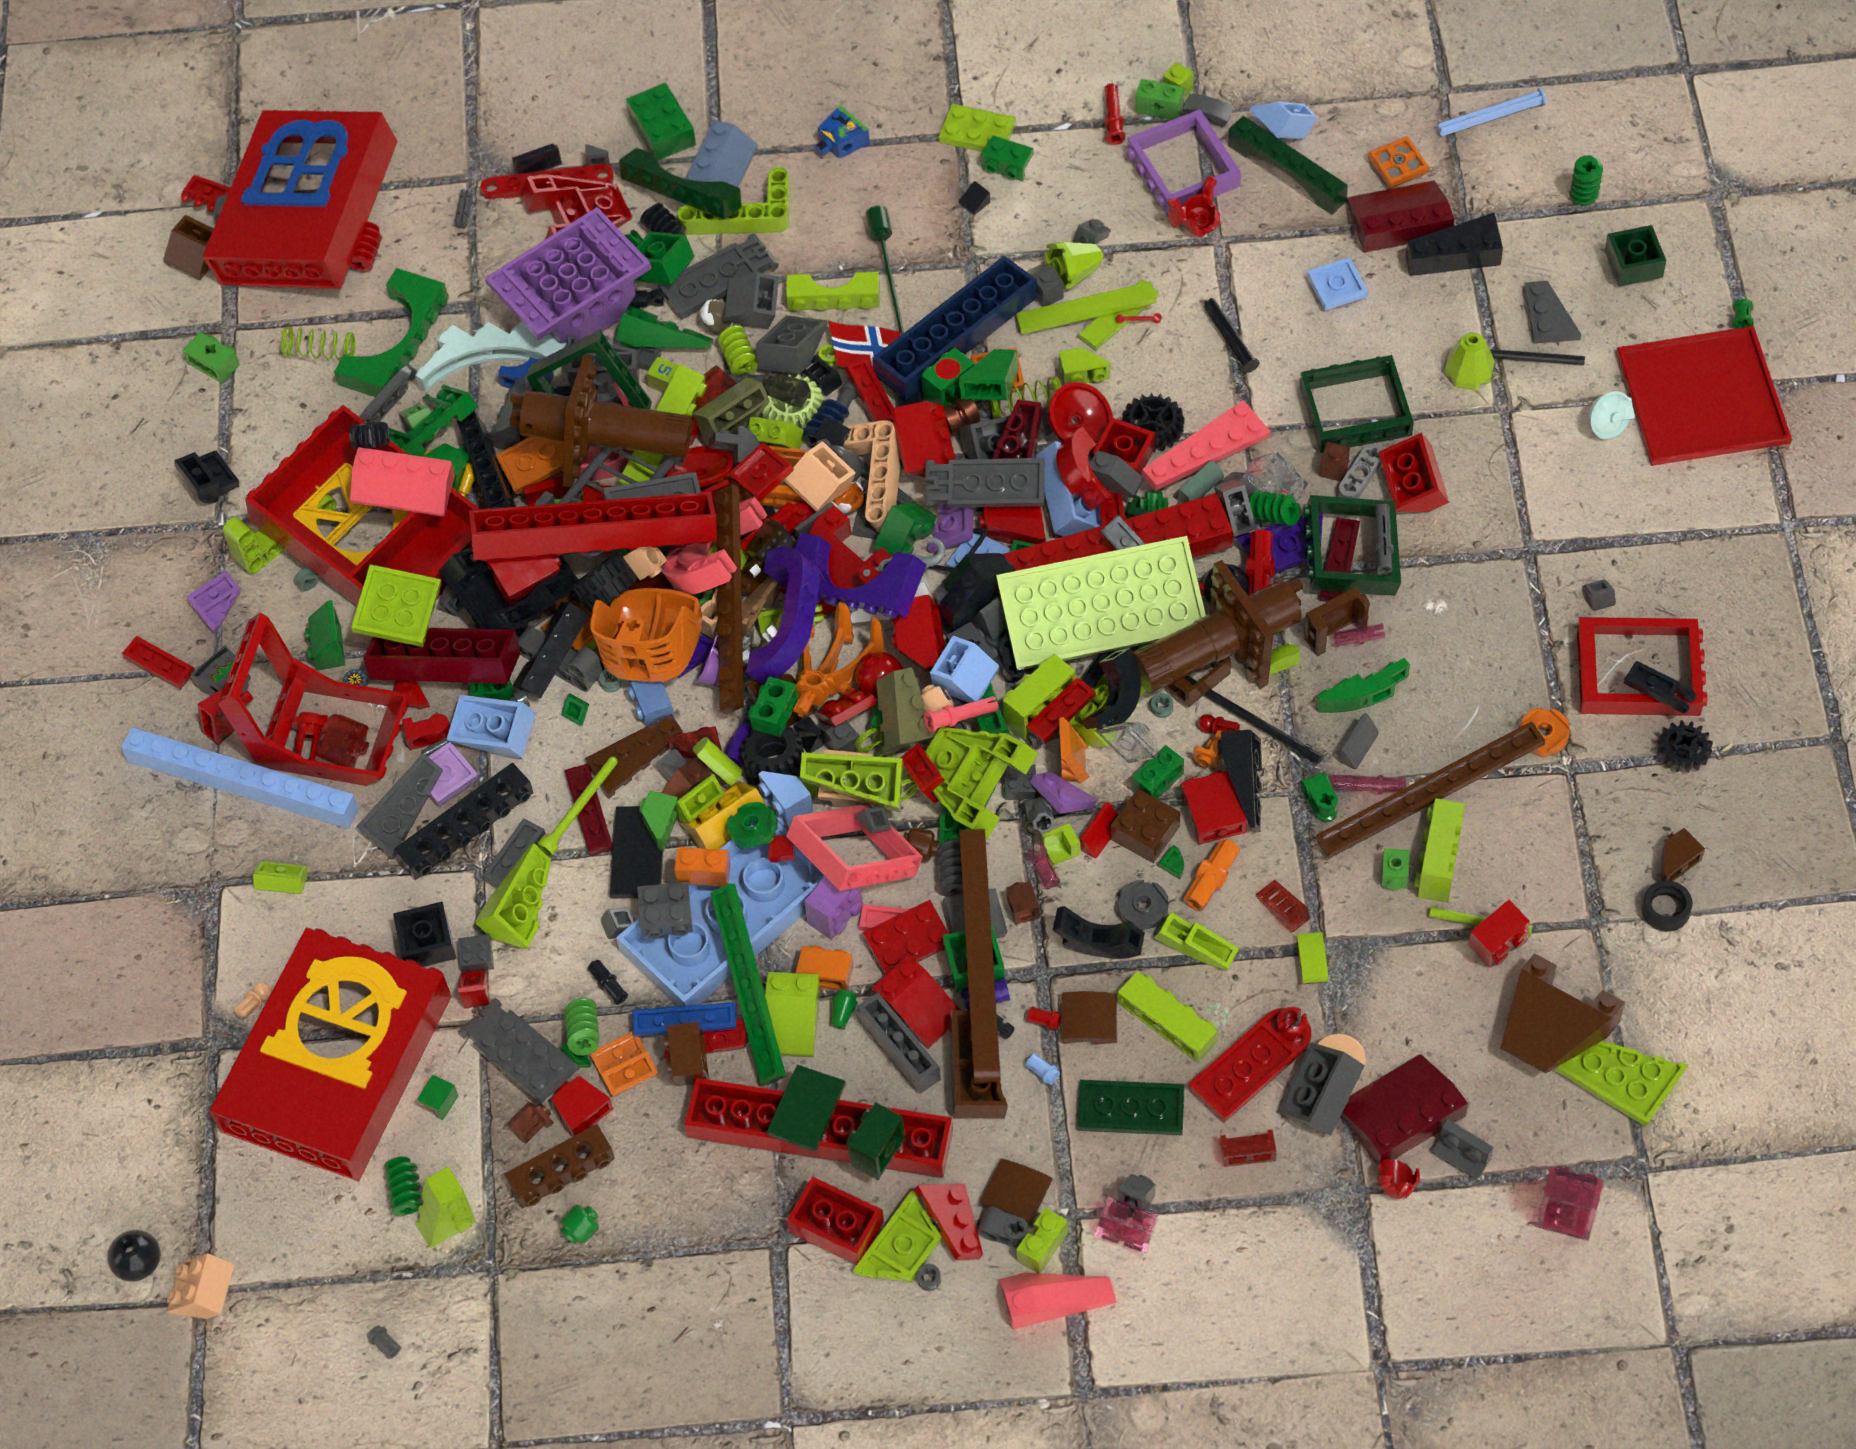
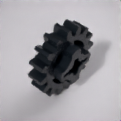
M1680 720L1679 726L1672 722L1669 729L1663 728L1662 735H1659L1657 752L1661 753L1660 760H1668V768L1675 765L1676 772H1679L1681 768H1685V771L1690 773L1691 767L1698 771L1701 764L1706 766L1708 758L1711 757L1713 741L1708 740L1710 734L1709 732L1702 733L1703 726L1701 725L1697 728L1693 727V721L1689 725H1685L1684 721ZM1672 739L1673 742L1671 746H1669L1668 742ZM1701 747V752L1697 754L1698 748Z

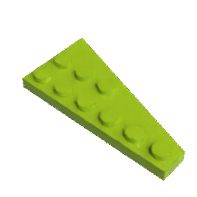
M1601 1041L1553 1070L1647 1127L1684 1075L1689 1064L1679 1062V1064L1666 1061L1664 1057L1647 1056L1640 1054L1638 1050Z

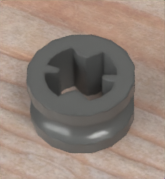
M924 1264L918 1269L917 1281L920 1288L925 1291H933L939 1287L941 1275L938 1267L933 1264ZM927 1273L929 1276L934 1274V1281H924V1274Z

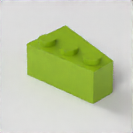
M449 1166L425 1179L421 1195L424 1202L423 1205L419 1206L420 1218L416 1220L415 1225L429 1248H432L452 1235L468 1230L476 1220L465 1192Z

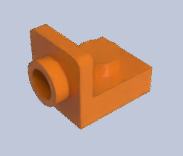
M1218 730L1215 738L1209 739L1206 749L1199 746L1194 747V762L1201 767H1210L1217 770L1222 758V754L1220 755L1218 751V740L1221 739V732L1223 731Z

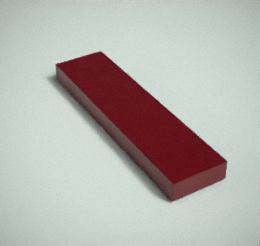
M1336 517L1325 572L1350 573L1360 521ZM1321 590L1320 601L1328 602L1345 592Z
M588 763L564 770L574 803L593 780ZM596 791L578 814L590 856L613 850V844Z

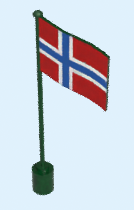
M873 206L866 211L865 215L870 238L881 242L899 331L876 326L845 325L828 320L836 365L845 370L846 365L864 358L868 359L873 368L872 357L904 333L885 241L892 235V228L888 210L884 206Z

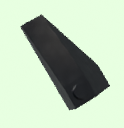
M1251 729L1221 732V739L1218 740L1219 754H1222L1250 828L1254 832H1261V802L1259 798H1256L1257 793L1262 791V783L1257 771H1262L1261 739Z

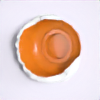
M856 481L852 482L850 488L833 500L832 503L843 513L857 511L863 504V487Z

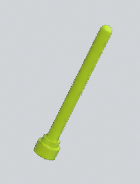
M610 757L553 832L542 836L537 846L543 852L553 856L559 847L557 845L560 843L558 840L617 765V758Z

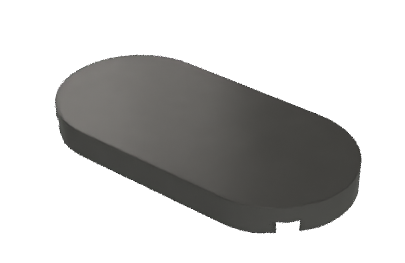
M409 364L404 366L371 401L359 417L366 422H380L407 392L409 380L414 381L416 377V369Z

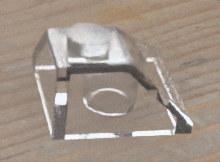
M1123 722L1109 725L1101 730L1096 729L1095 731L1127 763L1156 759L1159 755L1157 738L1150 732L1149 727L1141 722Z

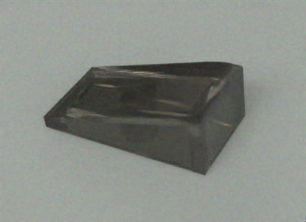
M768 372L762 381L768 396L794 407L801 408L811 394L810 387L805 380Z

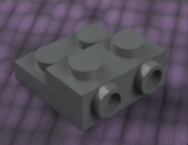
M688 881L637 887L642 937L656 939L662 935L673 934L674 936H683L688 932H693Z

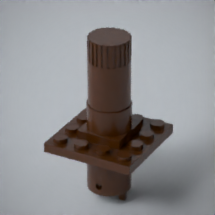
M584 354L570 396L526 390L525 394L511 393L510 402H513L510 425L519 426L520 435L564 441L563 486L572 487L575 478L579 479L581 465L584 464L590 445L686 458L689 451L693 423L692 416L597 401L598 390H596V385L592 384L597 373V365H593V355Z
M1223 560L1214 563L1213 575H1211L1210 614L1132 652L1139 667L1143 689L1148 693H1152L1233 654L1239 664H1243L1246 668L1247 676L1251 682H1255L1260 689L1267 686L1269 683L1273 635L1302 620L1301 600L1296 593L1303 589L1301 581L1297 578L1285 582L1279 580L1247 596Z

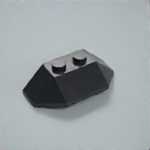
M966 554L937 588L936 596L942 629L947 635L972 622L978 612L983 609L999 590L996 575L1015 571V567L1003 554Z

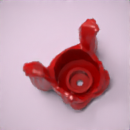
M1209 176L1205 179L1202 185V194L1187 199L1182 206L1178 199L1169 198L1168 221L1172 226H1184L1190 230L1191 234L1198 237H1203L1207 232H1212L1218 227L1221 219L1220 213L1217 210V206L1212 204L1214 187L1217 184L1214 176Z

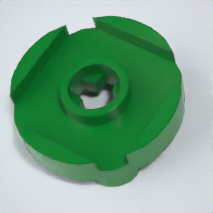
M761 802L744 804L738 808L739 812L734 817L731 814L728 818L727 831L731 840L738 848L769 844L773 841V834L778 826L777 817L773 809L766 807ZM756 822L755 826L749 827L751 823Z

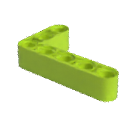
M775 167L769 171L767 203H742V207L725 220L688 205L680 207L677 211V216L680 224L686 227L685 235L779 233L787 230L790 217L788 171L783 167Z
M328 493L320 501L317 508L334 511L337 501ZM238 517L229 519L223 527V533L233 559L250 574L257 573L285 551L282 546L264 532L259 530L255 533ZM317 519V524L320 523L323 519Z

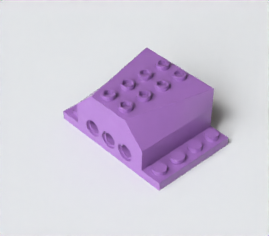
M596 207L485 277V281L538 341L552 332L560 342L567 343L568 335L575 336V339L580 340L598 330L603 331L618 322L635 296L633 280L649 271L651 263L604 213Z

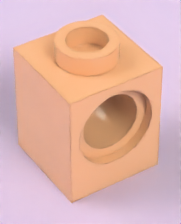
M650 546L632 549L623 557L639 580L648 575L650 578H653L662 571L661 566L667 561L658 547L653 548Z

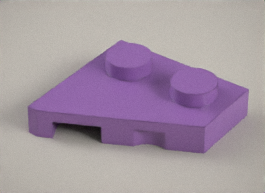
M1052 772L1034 774L1030 781L1059 814L1094 808L1097 802L1096 798Z

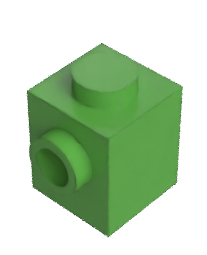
M1384 848L1381 887H1388L1391 890L1407 889L1409 850Z

